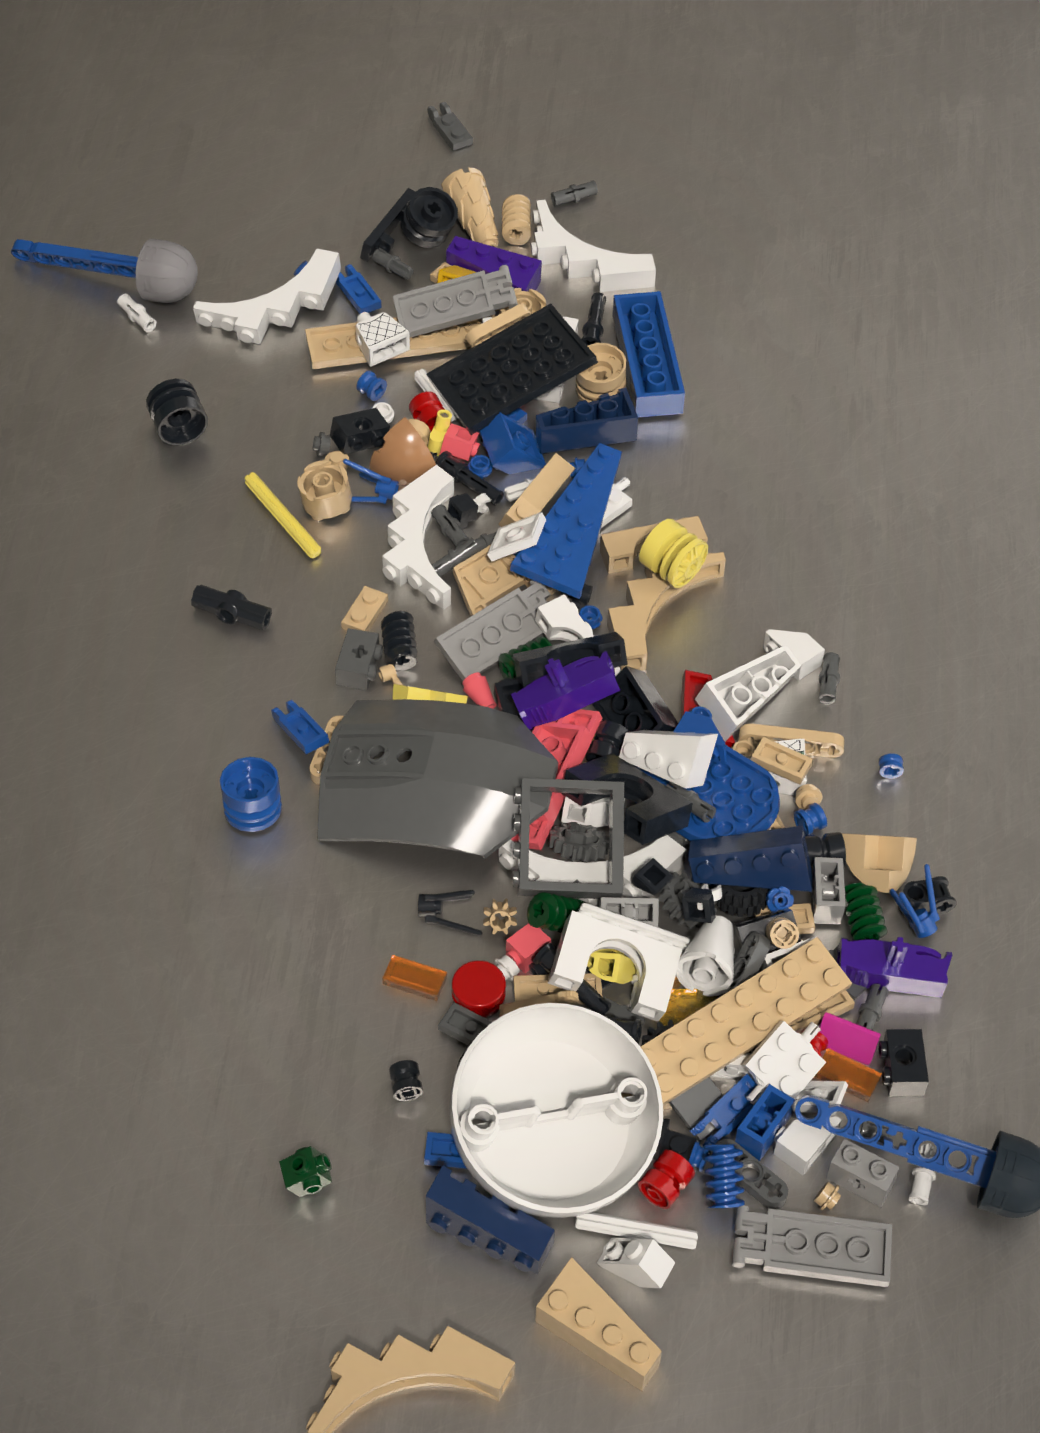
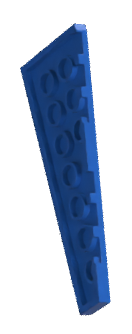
M602 443L598 444L545 516L546 522L537 544L521 550L512 561L510 571L580 599L620 464L622 451Z

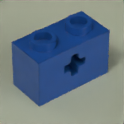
M769 1084L737 1128L735 1142L757 1160L761 1161L773 1144L778 1131L792 1117L795 1099Z

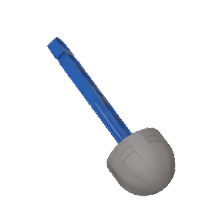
M21 239L15 240L11 249V254L15 258L26 262H38L46 265L136 278V287L140 297L143 300L172 303L184 299L193 290L198 277L197 264L193 255L182 245L164 240L149 239L141 248L138 257L41 242L33 243V241Z

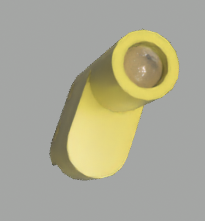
M448 410L438 411L435 426L430 433L427 447L433 458L436 455H440L444 435L450 427L452 414Z

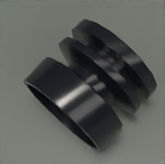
M176 378L165 380L149 392L146 399V407L163 442L169 445H183L198 439L205 432L208 425V417L200 403L195 388L190 382Z

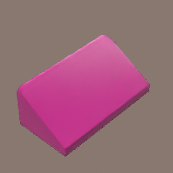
M825 1012L820 1025V1033L828 1040L826 1049L870 1065L877 1050L881 1034Z

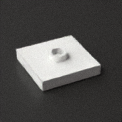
M539 512L498 528L487 554L491 562L536 545L546 522L544 514Z

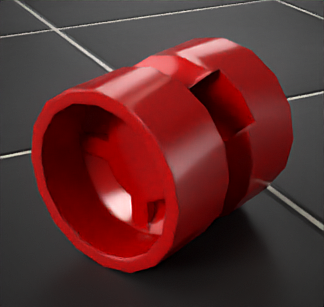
M427 391L416 395L409 404V411L413 418L424 422L429 427L430 433L435 426L438 411L445 409L442 407L443 405L437 395Z
M664 1150L653 1163L654 1169H649L638 1182V1187L644 1197L655 1206L669 1209L680 1196V1190H684L695 1177V1171L683 1156L672 1150Z

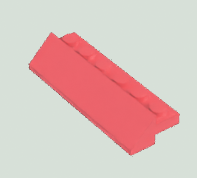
M580 709L556 721L534 727L532 733L559 763L555 779H565L567 769L581 765L602 720L599 711ZM552 792L548 811L530 824L529 849L542 850L566 796L562 793ZM519 833L511 840L518 842Z

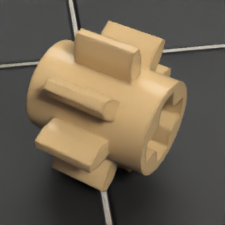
M507 898L503 902H497L495 899H492V906L490 908H483V913L489 916L483 920V925H491L492 934L495 935L497 931H504L505 934H508L509 926L517 925V920L511 917L517 913V908H509ZM500 913L501 916H505V918L500 920V918L498 916H495V914Z

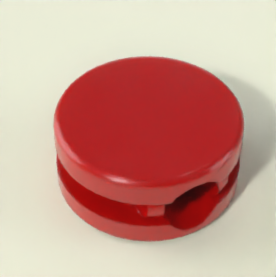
M471 961L462 965L455 972L452 979L453 1003H457L484 1018L500 1010L499 1005L504 1004L506 980L502 971L494 964L487 961Z

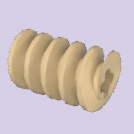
M511 195L502 204V236L506 242L512 245H523L528 242L531 236V203L524 195Z

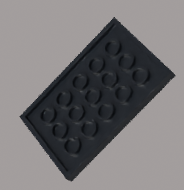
M550 303L427 373V377L456 417L468 430L469 434L472 435L488 426L499 413L507 415L597 364L598 361L595 354Z

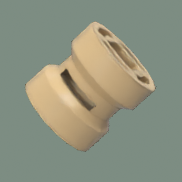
M784 917L773 918L766 926L767 938L772 944L781 949L793 947L799 939L798 927Z

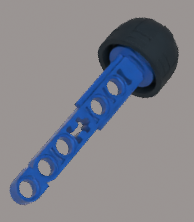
M813 1095L803 1096L796 1103V1117L806 1125L821 1129L823 1125L830 1133L908 1158V1163L980 1186L977 1199V1208L1008 1218L1026 1217L1040 1209V1148L1029 1140L999 1131L990 1150L918 1126L917 1129L841 1104L829 1105V1100ZM809 1101L816 1104L818 1108L816 1116L806 1118L801 1114L800 1107L804 1102ZM836 1111L843 1112L848 1119L846 1125L841 1128L834 1127L829 1120L832 1113ZM871 1121L876 1125L877 1132L873 1137L868 1138L861 1135L859 1127L863 1122ZM882 1126L888 1127L886 1134L895 1136L897 1131L902 1132L903 1139L907 1140L906 1143H900L896 1147L893 1146V1140L884 1137V1143L878 1142L882 1135ZM923 1141H931L936 1145L937 1150L933 1156L924 1157L919 1153L918 1148ZM953 1151H961L966 1155V1162L963 1166L954 1167L949 1163L948 1157ZM971 1156H977L973 1164V1172H969L968 1169L972 1162Z

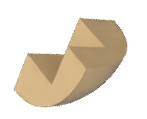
M842 833L846 849V863L859 881L865 885L874 886L877 888V891L883 893H890V889L897 891L903 885L913 864L917 838Z

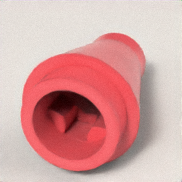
M476 672L463 680V692L476 705L492 709L497 706L485 676Z

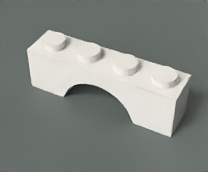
M565 594L539 606L537 609L535 621L548 640L570 642L594 636L591 626L582 620L576 605L570 602ZM620 667L614 668L615 676L621 671Z

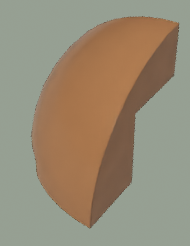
M406 417L401 419L383 437L385 441L383 447L374 451L370 460L371 471L392 478V480L398 481L399 485H409L436 465L425 442Z

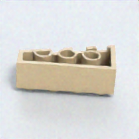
M571 1257L537 1304L535 1322L643 1391L660 1365L662 1351Z

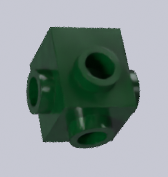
M311 1146L300 1148L293 1155L279 1161L285 1188L299 1197L315 1194L321 1191L322 1187L332 1183L330 1175L332 1166L328 1156Z

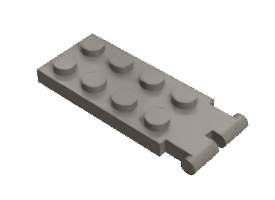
M502 265L499 267V271L485 274V271H480L393 295L399 324L409 331L410 338L495 315V310L505 307L511 309L518 305L514 288L511 287L513 283L507 265Z
M531 580L529 582L531 586L521 591L518 587L434 640L436 646L462 681L473 673L479 672L481 674L499 663L500 654H508L509 650L517 649L519 645H526L528 641L536 640L537 637L544 635L535 621L538 607L546 604V599L551 596L544 584Z
M745 1205L737 1207L735 1234L747 1236V1238L737 1237L734 1239L733 1267L743 1268L745 1263L763 1265V1271L889 1287L892 1224L769 1208L767 1214L749 1212V1207Z

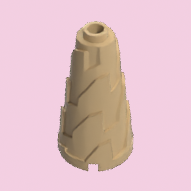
M468 168L470 172L464 173L463 169H459L451 173L444 179L441 187L455 201L458 208V220L463 229H466L472 241L497 248L499 244L498 232L490 205L491 199L482 172L476 168Z

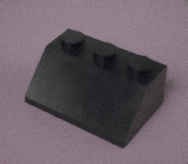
M625 666L615 676L620 691L592 703L596 711L600 712L603 721L618 723L630 732L641 730L673 732L678 725V721L644 671Z

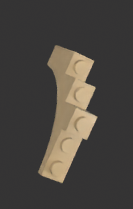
M724 552L708 553L699 572L681 588H674L668 581L661 578L660 573H653L647 567L644 569L646 579L627 581L626 600L628 606L608 608L607 620L609 633L617 632L624 639L628 665L625 666L641 671L646 670L648 653L645 637L651 621L659 609L682 590L705 580L723 577L726 562Z
M447 1326L442 1335L438 1333L435 1336L429 1351L397 1335L393 1343L388 1342L381 1352L380 1360L347 1343L342 1352L338 1351L330 1363L329 1368L331 1369L332 1383L334 1384L329 1387L324 1396L323 1402L325 1404L319 1413L314 1412L310 1417L306 1430H308L307 1433H333L353 1413L374 1400L400 1390L422 1386L456 1387L480 1393L499 1402L515 1375V1362Z

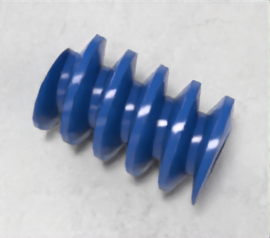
M736 1144L704 1145V1149L713 1152L712 1155L704 1157L705 1162L713 1164V1167L705 1170V1174L714 1177L713 1180L705 1182L706 1187L714 1189V1192L705 1196L706 1199L714 1202V1205L707 1208H736L745 1205L744 1200L736 1198V1195L744 1192L743 1187L735 1185L736 1182L744 1179L743 1175L735 1172V1170L743 1167L742 1162L734 1160L735 1157L743 1154V1150L734 1147Z

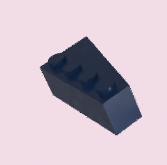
M626 387L619 389L618 394L612 396L608 393L599 395V400L588 403L586 400L577 402V405L570 409L564 406L536 415V440L541 454L598 446L599 443L608 445L637 441L638 416Z
M803 826L690 841L688 859L694 883L769 889L783 886L789 890L812 892L813 873Z
M442 1165L425 1196L426 1223L429 1224L430 1228L441 1234L449 1233L457 1237L466 1246L475 1245L485 1250L492 1258H503L510 1261L517 1269L523 1272L531 1271L538 1274L554 1244L555 1230L521 1210H516L515 1213L511 1212L509 1206L494 1195L487 1198L475 1189L477 1186L475 1183L468 1179L461 1183L450 1176L452 1170Z

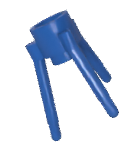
M347 459L343 460L344 464L360 471L359 476L361 478L376 483L375 493L379 494V497L352 496L351 502H379L387 504V500L393 501V495L399 489L398 481L382 476Z
M929 864L924 865L930 912H927L925 908L914 911L903 892H900L898 896L894 889H890V894L907 918L917 938L928 937L935 933L938 929L935 922L940 920L936 910Z

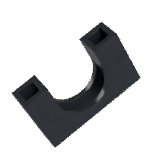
M613 753L566 770L564 780L624 782V798L638 803L626 808L624 834L641 845L688 827L693 802ZM562 793L580 806L610 797V795Z

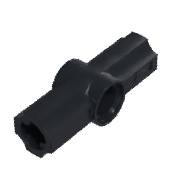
M197 585L193 591L191 605L216 614L218 619L226 624L231 625L238 621L263 630L270 623L272 608L248 601L245 595L237 590H229L225 593L204 585Z

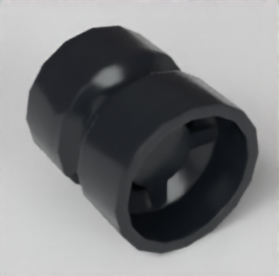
M606 720L601 721L595 733V740H592L585 755L586 760L589 762L610 753L619 757L625 734L630 731L618 723Z
M841 832L825 833L822 839L814 834L805 835L811 868L814 857L843 858V868L845 867L846 849Z

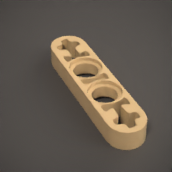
M745 724L739 729L738 741H749L755 749L762 738L765 737L772 741L805 739V741L811 742L805 743V755L836 758L844 753V737L838 733L761 724Z

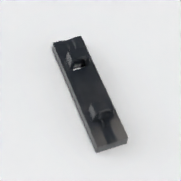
M408 188L363 242L361 259L368 262L379 248L390 253L395 239L389 235L401 222V217L413 193H415L414 190Z

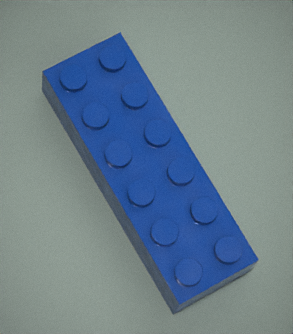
M661 291L614 295L612 317L619 348L626 358V379L631 401L638 418L683 414L685 390Z

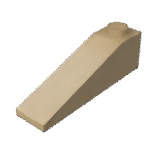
M555 453L498 525L503 527L541 512L575 468Z

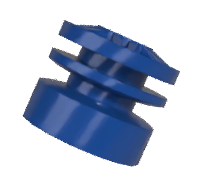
M256 757L240 758L230 763L222 771L220 787L225 818L231 826L241 831L255 832L272 826L278 820L282 811L279 778L276 768L270 762Z

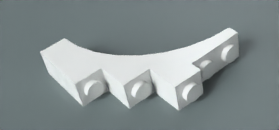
M536 200V210L532 211L533 224L538 226H536V232H534V242H530L531 256L542 260V265L562 263V269L567 270L568 279L593 276V281L598 283L600 292L655 287L656 267L652 254L613 252L583 242L566 231L556 221L548 208L546 200Z
M316 249L310 261L299 274L285 285L265 295L233 303L196 301L193 307L196 323L206 327L211 326L226 331H235L238 340L246 343L261 344L269 323L292 328L301 306L324 311L341 270L339 253Z
M435 465L393 495V513L397 519L387 525L388 543L392 549L382 556V571L388 580H393L400 587L409 582L414 589H418L426 595L431 603H436L444 610L451 605V587L438 576L430 564L424 549V538L430 521L433 518L431 514L433 508L444 504L450 497L454 496V478L438 465Z
M666 835L657 839L649 846L631 855L624 856L623 896L625 898H650L652 894L631 884L634 875L652 858L658 861L671 874L678 872L685 865L687 849ZM511 839L499 848L498 859L506 869L518 870V859H513L514 841ZM529 850L528 881L609 884V861L590 863L567 862L544 857ZM579 898V900L585 901L588 904L601 907V899Z

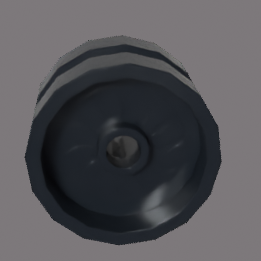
M433 187L421 188L413 193L401 217L402 230L412 243L420 247L433 248L440 246L446 241L458 218V208L450 195L441 189Z

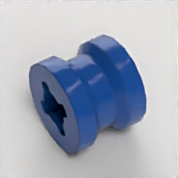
M366 371L359 378L356 388L361 394H367L370 400L377 401L385 393L387 382L383 378H377L374 372Z
M817 803L810 804L806 810L799 809L794 812L796 826H803L805 835H811L815 829L822 830L827 827L826 815Z

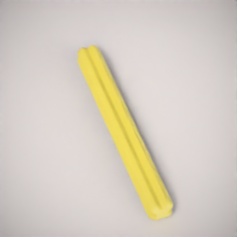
M254 472L246 475L244 478L245 484L311 559L320 556L321 547L260 477Z

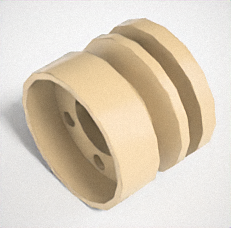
M608 343L588 345L589 349L595 354L598 363L576 375V393L581 401L586 400L588 403L599 400V395L608 393L612 396L618 394L619 389L626 387V358L623 352L616 346Z

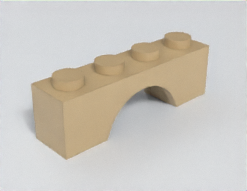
M699 516L675 520L685 527L688 533L695 534L698 539H702L707 543L708 538ZM659 523L601 534L600 554L608 574L633 569L634 561L638 557L644 541Z

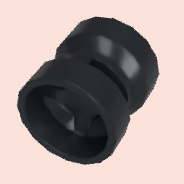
M403 1060L391 1065L389 1072L390 1078L394 1082L392 1087L394 1098L398 1101H411L420 1097L423 1094L422 1082L418 1080L420 1075L418 1063L412 1060Z

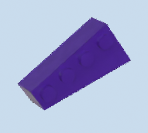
M458 236L454 237L446 250V263L475 272L485 271V274L499 271V267L502 265H507L513 283L512 287L521 288V291L529 292V289L536 290L541 282L542 260Z

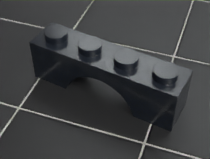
M611 632L513 654L516 678L525 688L536 679L548 674L545 665L549 664L548 660L551 658L554 661L559 659L564 667L585 657L597 656L600 658L603 651H607L614 668L628 665L624 639L617 632Z

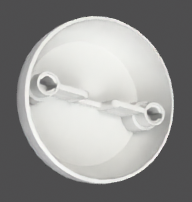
M544 1003L522 1007L509 1012L489 1024L479 1033L467 1048L454 1075L450 1093L449 1117L455 1146L464 1165L472 1177L492 1196L494 1195L509 1207L530 1215L546 1218H567L591 1213L605 1207L623 1196L637 1183L649 1166L661 1137L663 1102L660 1086L648 1057L638 1043L624 1029L603 1015L584 1007L561 1003ZM625 1092L632 1094L633 1096L622 1098L621 1093ZM480 1119L484 1123L472 1124V1120Z

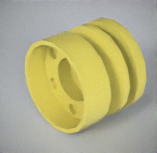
M666 519L660 522L647 536L639 553V561L653 573H660L661 578L668 581L674 588H681L690 582L701 569L708 554V545L702 539H698L695 534L688 533L686 528L674 519Z

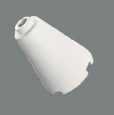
M716 916L712 923H704L681 955L676 976L686 989L692 992L694 988L701 990L704 996H719L730 989L734 980L733 925L725 917Z

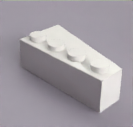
M784 645L707 682L695 700L699 706L705 707L711 712L712 720L726 742L792 679L801 667V664L788 646Z

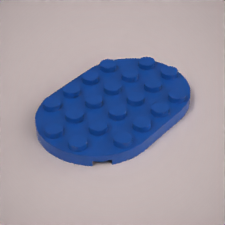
M725 745L727 753L726 765L710 762L703 786L685 788L688 791H695L700 799L716 808L715 816L713 819L708 817L710 821L706 823L691 813L688 827L676 832L686 839L693 841L768 830L777 818L780 808L778 786L772 775L760 765ZM633 765L665 786L667 784L671 786L669 784L670 781Z

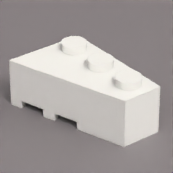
M651 730L626 732L619 757L632 765L683 788L703 786L718 734Z

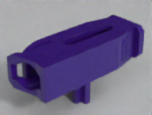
M603 651L600 658L597 656L585 657L564 667L559 659L554 661L551 658L548 660L549 664L545 665L547 675L536 679L519 692L512 693L511 696L524 724L531 730L533 729L532 727L556 721L620 691V688L616 682L615 669L607 651Z
M897 937V940L892 942L873 939L847 941V938H841L837 949L836 962L854 984L869 989L872 984H880L878 990H882V987L885 986L888 991L942 998L948 984L947 971L953 955L952 952H946L944 958L941 959V954L938 951L925 946L904 943L902 937Z

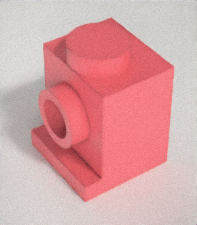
M451 423L444 435L440 455L444 451H448L457 459L469 461L471 456L474 457L479 452L480 443H477L479 433L476 432L470 435L466 428Z

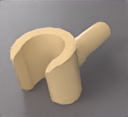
M392 664L379 667V677L383 683L391 680L393 684L403 685L397 677L396 669Z

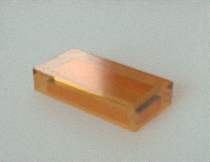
M393 955L382 981L383 985L437 1001L446 982L447 972Z
M827 1048L822 1058L826 1063L814 1077L823 1081H846L848 1084L847 1093L869 1102L881 1079L882 1073Z

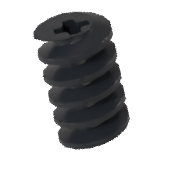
M405 611L392 612L381 621L386 665L392 664L396 671L411 669L418 662L416 658L418 651L416 649L414 619L412 614Z

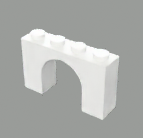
M572 910L564 924L548 984L568 991H577L583 982L590 955L601 949L618 950L632 960L638 972V986L631 1013L658 1022L667 1010L682 949L675 947L672 942L649 938L641 931H629L621 928L615 922L601 921L593 918L587 912H575Z

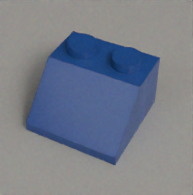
M499 413L488 426L480 430L483 439L482 444L487 450L490 464L495 470H501L511 475L545 467L544 457L540 452L532 429Z

